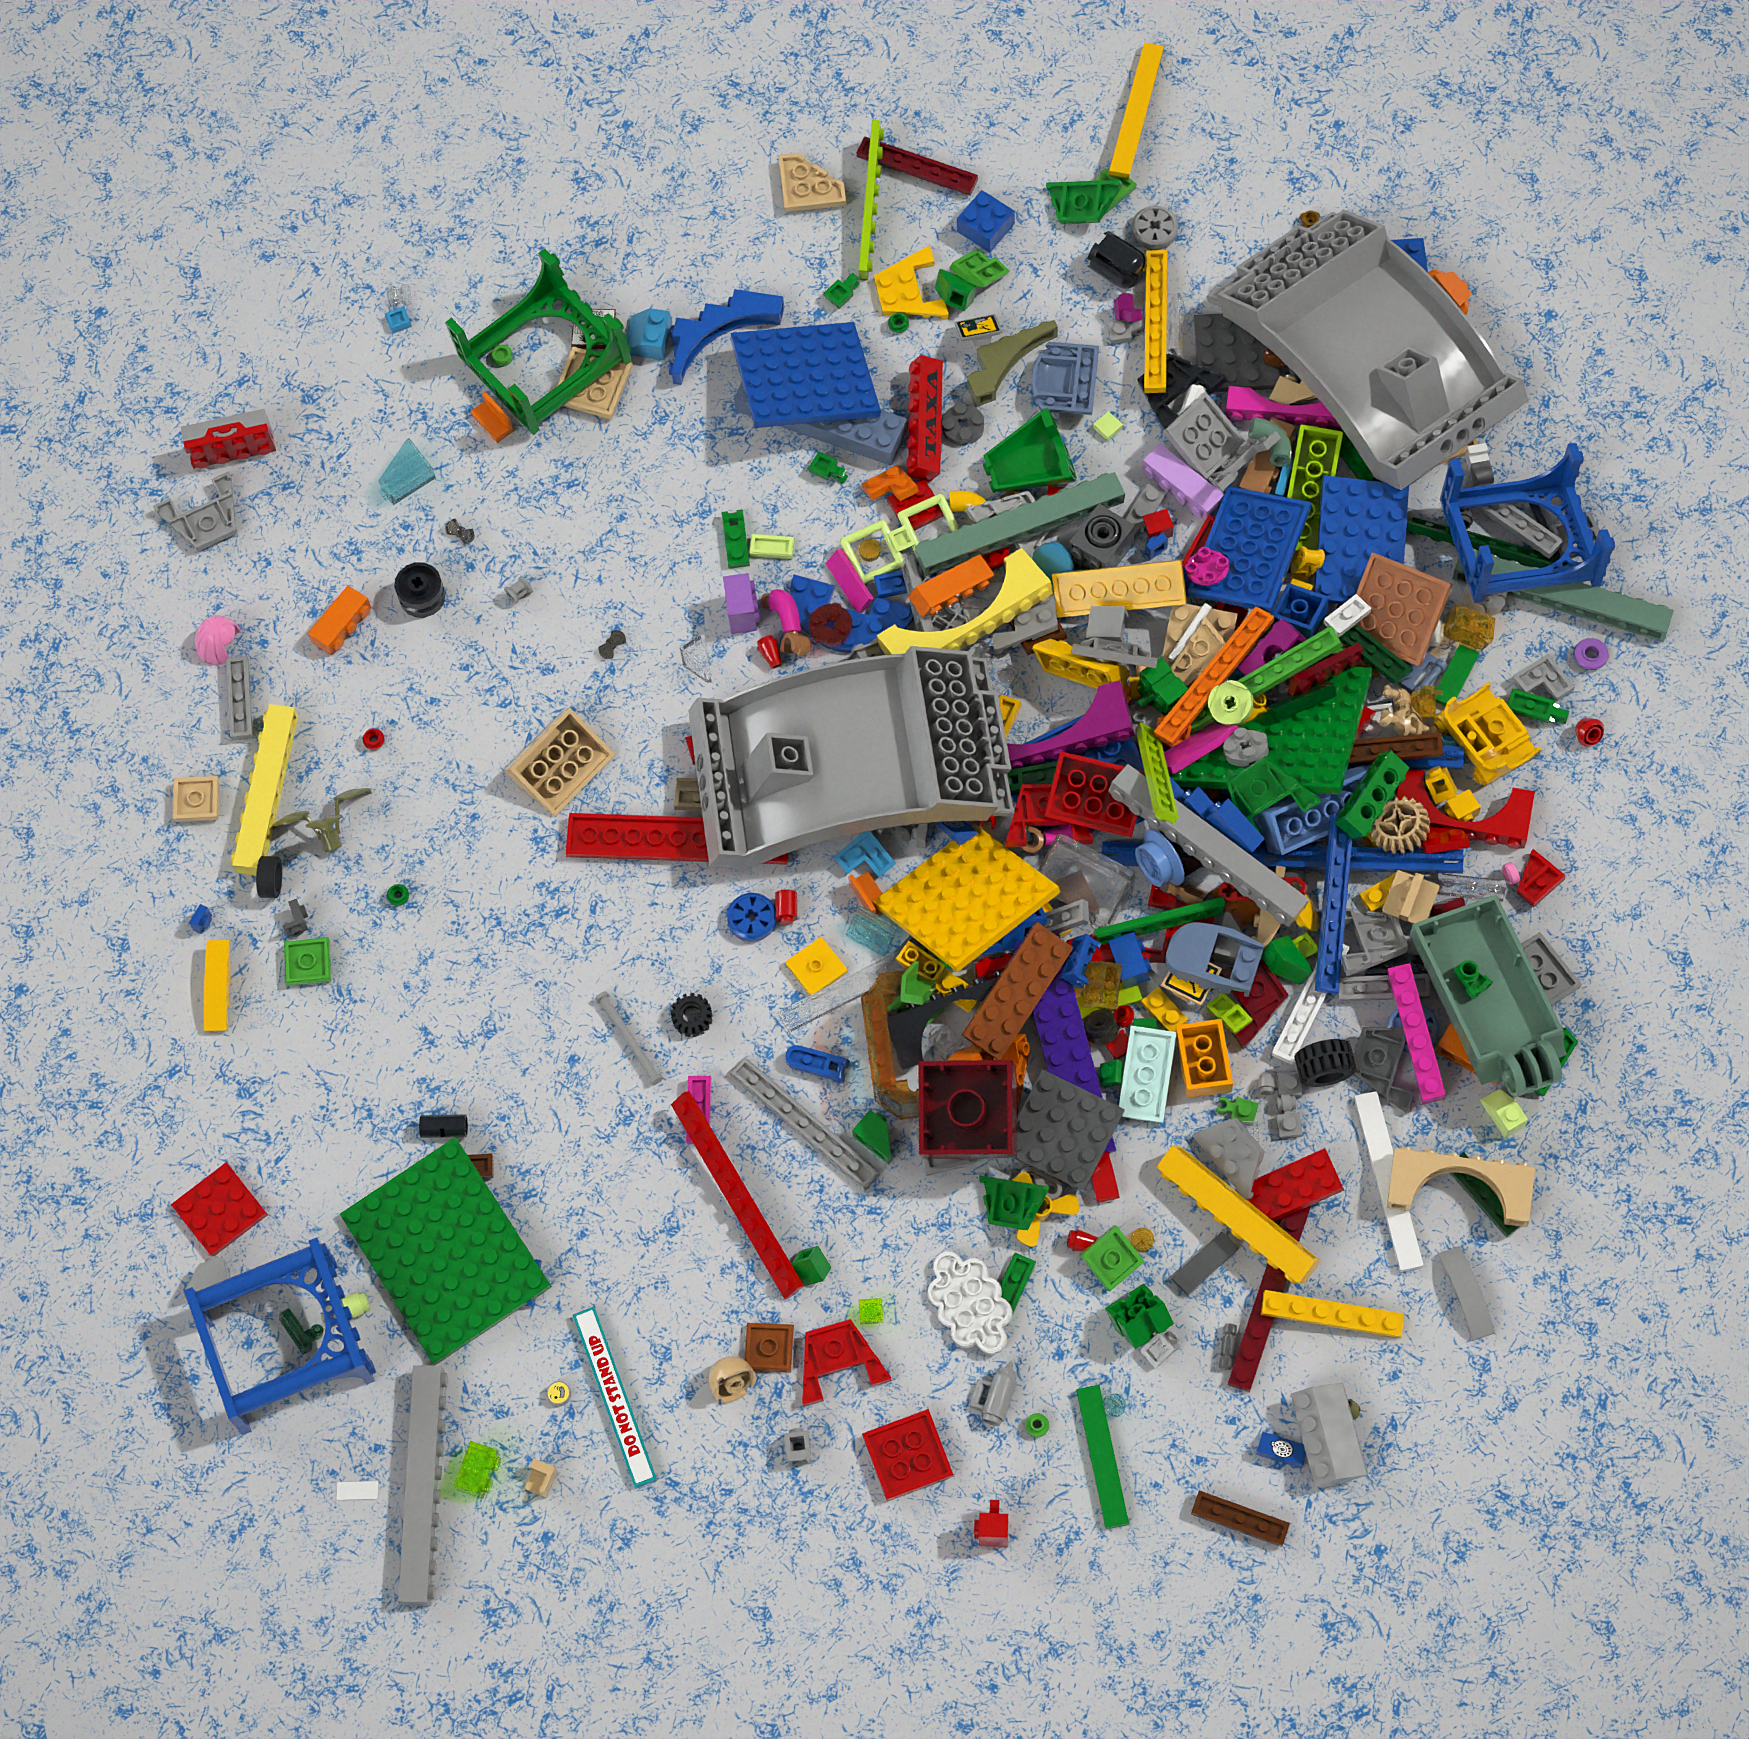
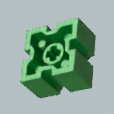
M1162 657L1158 658L1156 668L1146 667L1140 672L1137 690L1143 698L1137 701V705L1142 709L1150 702H1153L1151 706L1156 708L1158 713H1162L1165 716L1168 715L1188 690L1181 679L1174 675L1171 667Z
M1144 1283L1129 1292V1297L1125 1300L1118 1299L1105 1308L1114 1329L1122 1337L1125 1336L1127 1342L1134 1349L1148 1343L1154 1337L1153 1333H1163L1174 1324L1165 1303L1158 1296H1154Z

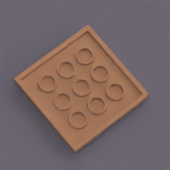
M1371 553L1356 593L1371 607V613L1359 621L1357 625L1400 659L1416 666H1422L1453 584L1377 553Z

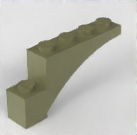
M1055 320L1042 322L1036 327L1023 329L1017 334L1004 336L998 341L977 348V361L982 371H974L967 376V388L976 407L996 400V392L1001 382L1021 358L1043 343L1058 337V326Z

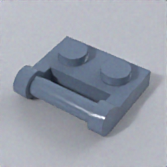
M1428 652L1425 655L1422 666H1416L1404 661L1412 668V673L1399 686L1410 694L1414 693L1418 699H1423L1426 695V690L1438 675L1447 669L1448 665L1442 659H1437ZM1428 665L1432 666L1433 669L1419 686L1414 685Z

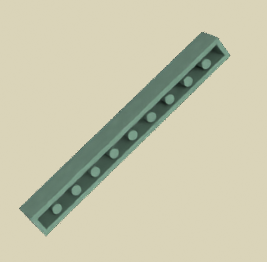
M1115 472L1110 474L1104 473L1098 476L1097 479L1082 481L1073 488H1063L1054 495H1044L1035 502L1023 503L1016 509L1001 511L997 516L982 518L973 525H963L954 532H944L935 539L923 540L915 546V556L924 577L961 564L979 554L981 556L1087 517L1098 504L1108 509L1124 503L1125 492Z
M1473 549L1475 557H1477L1478 551ZM1491 554L1494 561L1492 575L1539 569L1537 567L1520 565L1517 561L1500 559L1498 556ZM1458 558L1452 579L1467 583L1460 559ZM1583 582L1507 592V596L1664 642L1674 610L1669 609L1665 605H1655L1641 598L1635 599L1621 592H1611L1601 586L1592 587Z

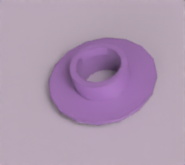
M1586 638L1576 645L1574 658L1582 668L1597 670L1607 663L1609 652L1602 641L1595 638ZM1594 651L1597 657L1594 659L1588 658L1585 652Z

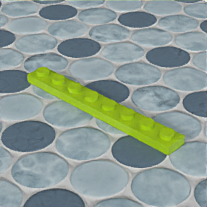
M872 120L859 261V278L862 280H868V273L873 271V260H870V253H874L875 241H871L872 234H876V222H873V216L878 214V203H875V197H879L880 185L876 184L877 178H881V165H878V159L883 157V147H880V141H884V128H881L880 120Z
M1139 722L1135 730L1154 815L1160 821H1168L1175 824L1179 815L1161 740L1154 736L1155 729Z

